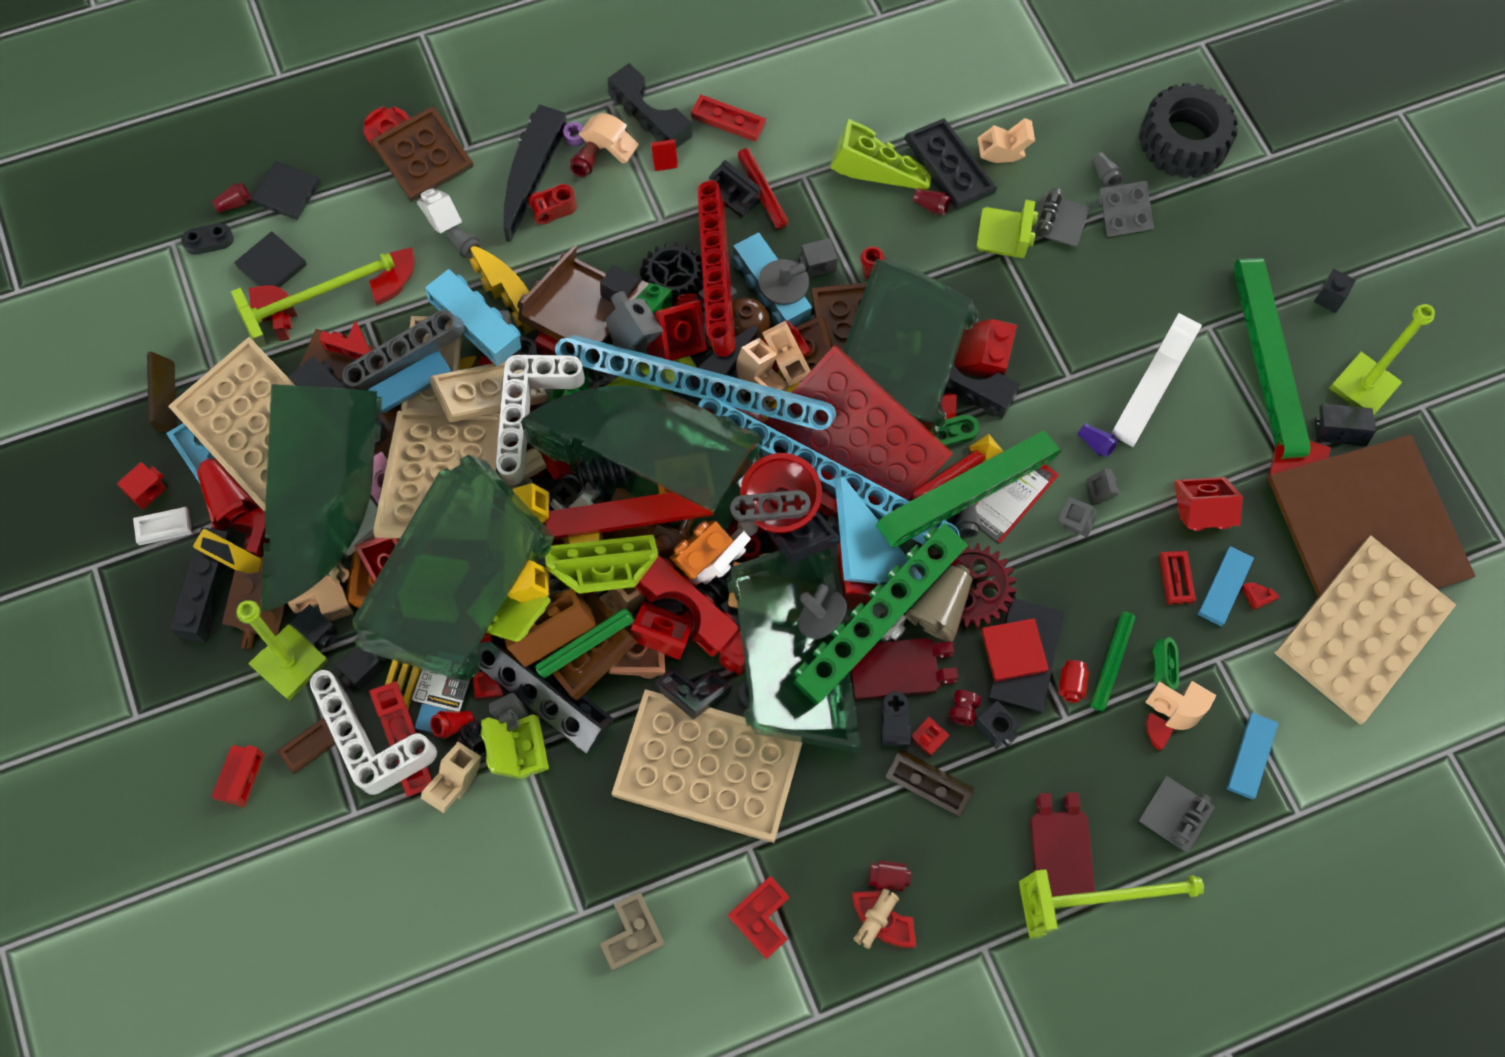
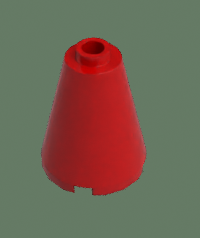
M209 458L200 464L197 475L212 527L222 531L234 527L235 531H238L234 521L260 506L217 459Z

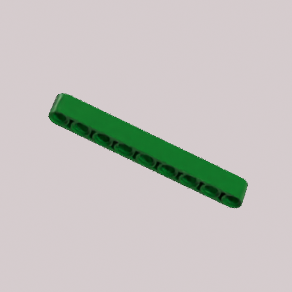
M1263 258L1237 259L1234 263V276L1275 448L1278 442L1280 445H1284V455H1282L1281 459L1308 457L1310 453L1309 437L1265 261Z
M1041 431L888 513L875 526L889 545L895 548L1048 464L1060 454L1061 449L1046 431Z

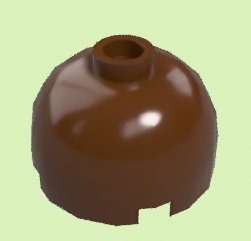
M742 297L733 300L735 337L755 325L759 328V338L762 340L764 338L762 332L770 329V315L767 308L760 301L753 298Z

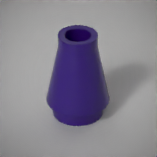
M1085 423L1078 432V436L1098 456L1102 455L1107 458L1118 444L1113 434L1095 428L1088 423Z

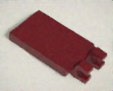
M929 638L876 643L851 669L854 701L881 699L894 691L901 692L905 696L936 693L940 685L955 684L958 679L957 668L938 670L936 660L952 658L954 653L953 642L934 644V640L929 641Z
M1039 793V796H1036L1037 813H1034V817L1030 819L1034 871L1047 870L1052 897L1095 892L1088 816H1085V812H1080L1079 793H1067L1064 796L1065 812L1052 813L1051 793Z

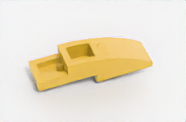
M476 246L471 247L473 258L469 260L475 273H481L482 278L480 280L485 291H491L495 299L501 297L506 307L511 306L513 310L511 315L517 327L522 326L526 334L535 330L533 327L518 320L519 308H517L519 299L522 295L529 293L522 280L512 269L494 255Z

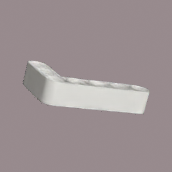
M1180 313L1177 315L1158 352L1111 433L1114 435V438L1134 447L1202 326L1200 323Z
M514 355L506 361L496 456V468L501 480L505 484L516 485L524 477L531 389L579 388L584 383L585 377L582 363L577 357ZM517 370H524L520 374H514ZM544 370H550L547 374H540ZM572 370L577 371L572 375L567 374V372ZM514 394H521L518 398H511ZM514 417L520 418L516 422H509ZM510 442H518L513 447H507ZM509 466H516L511 472L505 471Z
M327 670L317 671L310 680L311 690L354 783L366 793L371 795L378 794L430 765L435 760L437 755L436 747L421 734H413L376 755L341 681ZM331 682L330 686L326 690H323L324 686L327 683ZM338 705H341L340 710L336 713H333L334 709ZM352 727L350 734L344 736L345 731ZM425 745L424 751L421 754L415 755L416 750L420 746ZM363 750L362 756L355 760V755ZM400 759L398 766L390 769L392 763ZM374 773L373 780L365 784L367 777Z

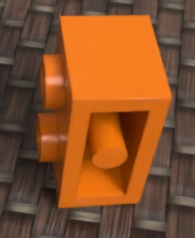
M703 521L693 530L695 534L688 540L684 539L673 549L674 553L669 559L686 577L695 579L734 542L716 521Z

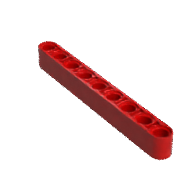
M709 180L701 183L697 189L706 332L713 353L716 356L725 357L733 353L736 346L725 206L718 183Z

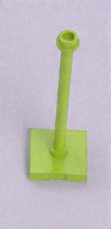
M382 253L379 254L380 259L260 309H256V307L250 308L241 288L231 291V294L251 339L261 348L266 346L263 333L258 323L262 322L261 319L384 268L386 272H389L395 266L390 254Z
M1428 304L1417 306L1412 314L1413 320L1377 364L1363 352H1360L1329 389L1353 407L1373 408V414L1375 415L1402 383L1401 380L1386 371V368L1420 327L1428 325L1433 321L1435 317L1433 307Z
M244 601L238 606L237 617L243 623L251 624L268 645L248 664L290 701L329 660L289 624L275 636L261 619L260 608L255 602Z
M1047 870L1034 871L1019 881L1029 939L1041 938L1047 935L1048 932L1058 929L1054 911L1056 908L1189 893L1191 897H1198L1199 894L1204 892L1202 879L1194 875L1188 876L1184 882L1056 897L1051 895Z

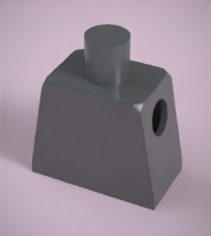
M624 291L611 296L615 310L606 318V323L614 346L641 353L663 332L662 327L645 300L641 298L628 300Z

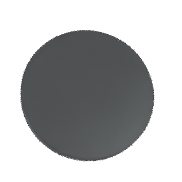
M787 259L775 260L767 264L760 273V291L772 303L778 305L794 304L800 301L808 291L809 277L803 262L798 264Z
M820 584L813 597L807 592L800 597L805 607L799 617V629L807 638H823L832 633L843 621L847 610L846 600L840 593L829 591L826 585Z

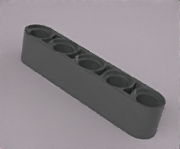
M447 310L438 311L348 364L343 370V381L360 391H368L371 387L459 338L464 332V323L461 318ZM451 320V326L445 330L446 323ZM429 333L428 340L423 343V337ZM406 346V352L401 356V350ZM384 359V364L379 369V363ZM362 373L361 379L357 382L358 374Z

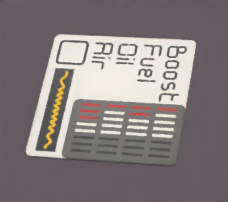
M428 654L412 700L453 711H460L474 666Z

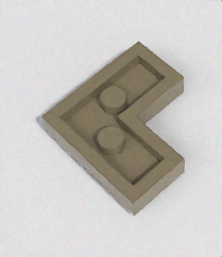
M640 891L614 904L626 931L600 943L612 972L665 946Z

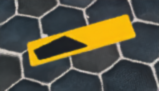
M206 529L201 531L193 545L195 549L236 571L245 573L259 572L260 558Z

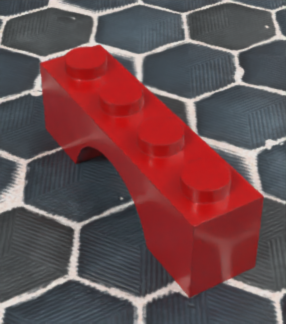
M658 555L657 559L634 588L651 603L664 598L674 599L683 603L692 613L695 622L692 640L711 657L715 656L740 627L735 624L736 621L730 614L720 611L715 606V602L710 596L701 594L695 588V584L691 579L681 576L668 559L661 558Z

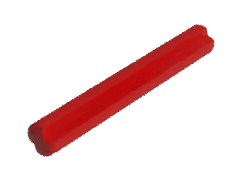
M744 148L739 150L738 159L749 179L761 187L760 200L773 224L778 230L785 228L788 225V219L750 149Z
M978 450L973 451L913 492L912 499L914 500L980 465L985 458L984 454H980Z

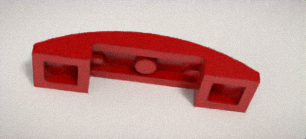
M397 681L370 690L378 717L381 719L390 747L413 734H417ZM421 746L416 750L415 755L423 752ZM400 759L395 760L397 766L399 764ZM428 766L403 779L401 782L406 796L422 792L432 781Z

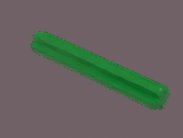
M623 608L540 661L535 666L538 674L543 678L548 677L634 621L631 613L626 608Z
M1123 611L1119 617L1090 704L1091 708L1104 711L1107 706L1136 618L1132 613Z

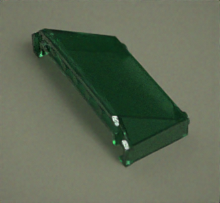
M894 258L875 260L843 352L936 437L940 427H944L946 423V412L943 411L941 401L964 328L970 330L973 324H977L978 310L974 308L972 298Z
M468 454L460 459V465L454 469L449 470L445 468L437 474L353 618V627L358 632V637L355 639L358 649L454 679L470 681L480 669V656L474 653L528 560L536 561L545 557L549 553L551 543L555 538L487 461Z
M830 548L792 564L782 551L779 550L732 566L730 568L731 577H727L729 593L735 594L738 606L750 696L749 709H744L746 725L751 726L754 733L758 735L855 753L862 752L850 672L817 706L793 684L797 678L794 674L795 671L804 662L810 665L816 658L813 655L814 651L823 642L829 645L835 638L830 633L820 639H810L804 636L799 629V617L805 607L800 600L802 594L807 592L813 597L820 584L826 585L829 591L837 592L831 559H826V556H831ZM835 646V652L839 657H848L846 646ZM824 664L817 665V674L822 678L829 677V668Z

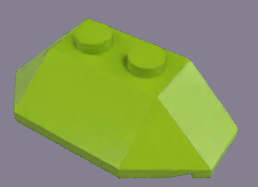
M654 535L543 547L546 569L577 593L635 587L658 557Z

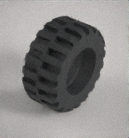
M1183 83L1180 87L1178 84L1170 86L1168 90H1162L1158 93L1157 97L1153 98L1141 124L1139 139L1141 140L1140 145L1143 152H1147L1146 157L1150 162L1153 161L1155 167L1160 171L1164 169L1167 171L1166 174L1171 176L1177 174L1179 178H1188V176L1197 178L1201 177L1203 173L1204 175L1212 173L1214 169L1222 165L1237 136L1238 120L1237 116L1233 115L1234 109L1231 104L1227 105V99L1222 94L1220 96L1217 95L1216 90L1203 88L1204 85L1201 84L1191 86V83ZM1174 122L1190 123L1198 127L1204 133L1206 139L1191 140L1182 137L1174 131L1170 124Z

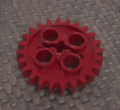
M979 543L976 544L974 550H971L968 544L965 550L950 564L951 566L960 564L969 569V575L973 578L972 582L974 585H977L976 590H972L970 587L967 598L973 603L968 608H964L960 622H965L966 629L970 627L971 623H975L976 628L980 629V622L982 621L989 627L990 618L992 617L999 622L1000 615L998 612L1007 614L1008 608L1005 604L1013 605L1014 599L1008 595L1016 594V588L1011 587V585L1016 584V578L1008 577L1013 573V567L1005 568L1008 564V559L1005 558L999 561V551L991 555L990 546L981 551ZM976 565H984L987 570L983 574H977L973 571V568ZM991 576L995 577L994 580H987ZM988 588H993L998 593L993 598H987L983 595V592Z

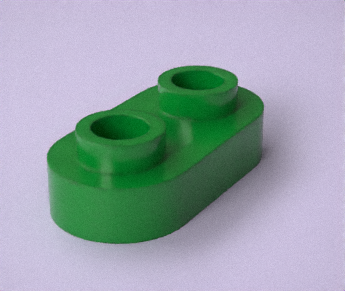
M960 415L934 423L930 428V432L936 438L938 435H943L945 439L940 441L949 448L974 440L979 431V423L971 415ZM966 428L969 430V432L964 433L961 431V429Z
M1171 637L1161 638L1156 641L1153 647L1155 658L1154 682L1156 685L1161 682L1172 690H1176L1179 686L1178 648Z

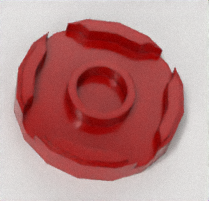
M380 107L372 111L365 118V138L372 146L371 140L410 118L405 111L397 107H392V109Z

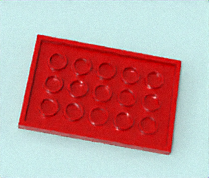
M836 345L829 350L791 392L831 404L836 411L834 422L824 430H817L769 417L764 422L765 425L906 500H909L914 495L913 492L924 485L953 454ZM798 403L791 404V411L795 415H802L803 409ZM817 410V419L821 422H827L829 420L827 412ZM821 472L824 479L832 480V475L829 472ZM850 484L851 487H852V488L854 489V491L856 492L855 487H854L852 484ZM868 496L870 503L879 505L876 497Z

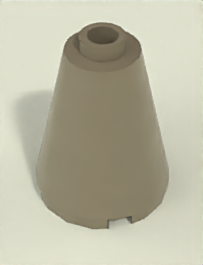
M960 564L955 566L949 565L907 610L906 618L915 626L919 621V624L924 627V632L946 642L950 640L953 642L973 580L969 575L970 570Z

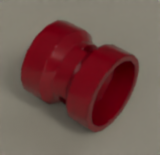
M956 690L953 697L955 704L950 709L948 718L961 725H975L977 718L975 709L980 707L982 698L970 691Z

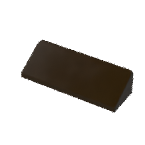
M151 351L147 354L148 418L150 424L157 432L171 431L177 427L176 414L168 407L176 400L175 363L171 359Z
M902 749L898 751L886 775V778L959 817L974 791V787Z

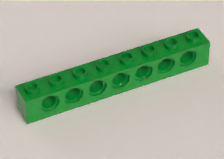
M945 523L939 529L933 526L923 537L927 540L921 548L915 545L905 556L908 559L907 563L903 567L897 564L887 575L890 578L885 586L879 583L869 594L872 598L866 606L860 603L850 614L853 617L848 625L842 622L833 631L832 635L835 638L829 645L823 642L814 651L813 655L816 658L810 665L804 662L795 671L794 674L797 678L793 684L816 706L968 546ZM928 549H936L940 554V559L934 560L930 558ZM911 567L918 568L922 573V578H913L910 575L909 569ZM891 587H900L904 593L903 598H895L891 593ZM873 606H881L885 610V617L877 618L873 614ZM862 625L865 627L867 636L865 638L857 637L854 633V626ZM835 646H846L849 652L848 657H839L835 652ZM817 665H826L830 670L829 677H820L816 672Z

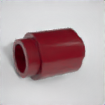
M878 860V863L871 862L869 885L875 886L876 889L903 892L904 887H910L911 870L906 869V863Z

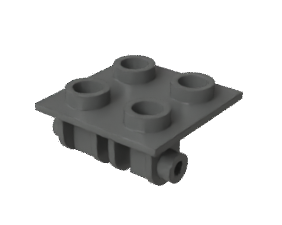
M1147 181L1100 188L1101 197H1097V206L1103 208L1107 237L1154 229Z
M1053 188L1048 194L1043 193L1037 210L1036 226H1032L1031 232H1035L1037 236L1077 247L1090 207L1062 199L1063 195L1059 188Z
M1166 775L1139 822L1188 853L1215 807L1209 803L1211 798L1208 795L1201 793L1200 796H1197Z

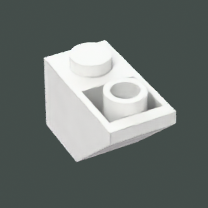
M428 189L420 194L421 198L416 200L434 230L439 233L462 222L450 196L438 189Z

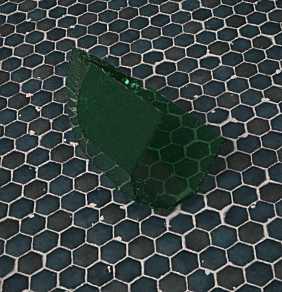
M271 384L264 523L265 538L270 539L269 543H264L261 611H269L282 606L310 590L338 564L358 534L367 511L372 489L375 441H380L381 426L376 424V414H381L382 397H377V391Z
M604 386L577 391L544 404L523 417L520 422L529 445L556 462L560 459L569 464L571 471L577 475V464L580 465L581 457H586L588 462L591 463L592 455H596L599 461H601L603 456L635 472V480L632 475H629L628 484H625L621 477L618 478L617 486H614L611 479H608L606 488L603 487L600 481H597L596 487L611 495H614L616 488H624L636 498L659 494L658 485L712 511L713 515L695 518L689 530L692 536L695 534L693 530L703 521H716L725 532L727 531L734 519L730 506L733 499L740 496L744 475L756 461L762 458V437L751 428L744 429L736 425L729 417H719L678 396L650 388ZM682 520L666 523L679 528Z

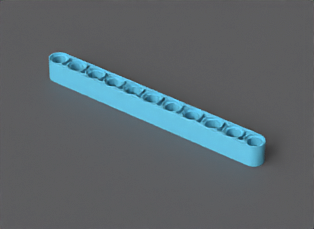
M572 335L561 339L555 347L557 356L577 357L583 367L702 399L713 397L731 407L817 430L827 429L836 418L835 408L824 401L592 339ZM568 342L572 343L575 347L574 355L570 354L566 349ZM592 349H596L599 352V361H595L591 357ZM617 355L624 359V368H620L616 364ZM641 362L649 365V375L641 371ZM666 369H671L674 372V381H669L666 378ZM691 375L699 378V388L691 385ZM716 382H720L725 386V395H720L716 392ZM741 389H746L750 392V402H746L741 398ZM766 396H772L776 399V408H770L766 405ZM792 403L801 405L803 409L802 415H795L791 411ZM817 410L826 411L829 420L827 422L819 421L816 416Z
M706 397L699 403L695 417L701 427L759 458L775 454L776 452L773 447L780 446L785 450V453L805 459L817 472L822 489L832 493L834 498H836L835 479L844 477L849 484L855 487L858 496L878 521L892 512V509H897L909 503L908 500L716 398ZM711 409L715 415L712 417L706 416L702 410ZM733 421L738 425V428L730 429L726 422ZM750 434H758L762 441H753L750 438ZM821 472H829L832 475V480L824 479ZM868 496L876 497L879 505L870 503ZM945 520L935 525L939 529L945 523L960 537L958 529ZM930 529L912 539L924 545L927 540L923 537Z

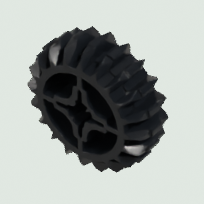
M677 242L674 243L673 247H669L665 243L663 249L656 245L655 253L648 251L647 258H643L642 267L639 270L641 276L640 283L643 280L647 283L672 289L673 303L677 302V296L683 294H696L698 298L699 291L704 289L701 255H696L694 248L688 251L686 244L680 248ZM682 265L688 267L693 274L688 273V270L684 269ZM653 275L658 276L660 280L664 281V285L659 283Z

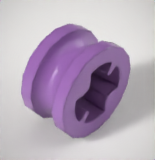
M570 122L564 127V140L567 145L578 147L585 142L580 135L570 136V133L574 134L573 132H578L579 134L583 129L582 124Z

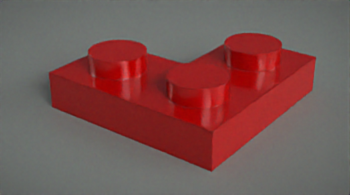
M771 876L728 914V918L766 960L788 941V938L769 917L784 905L790 897Z

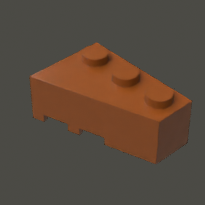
M569 589L548 596L550 603L546 607L545 612L538 617L529 629L528 634L518 642L505 639L507 648L524 667L538 661L543 656L562 647L567 642L596 626L591 608L575 590Z

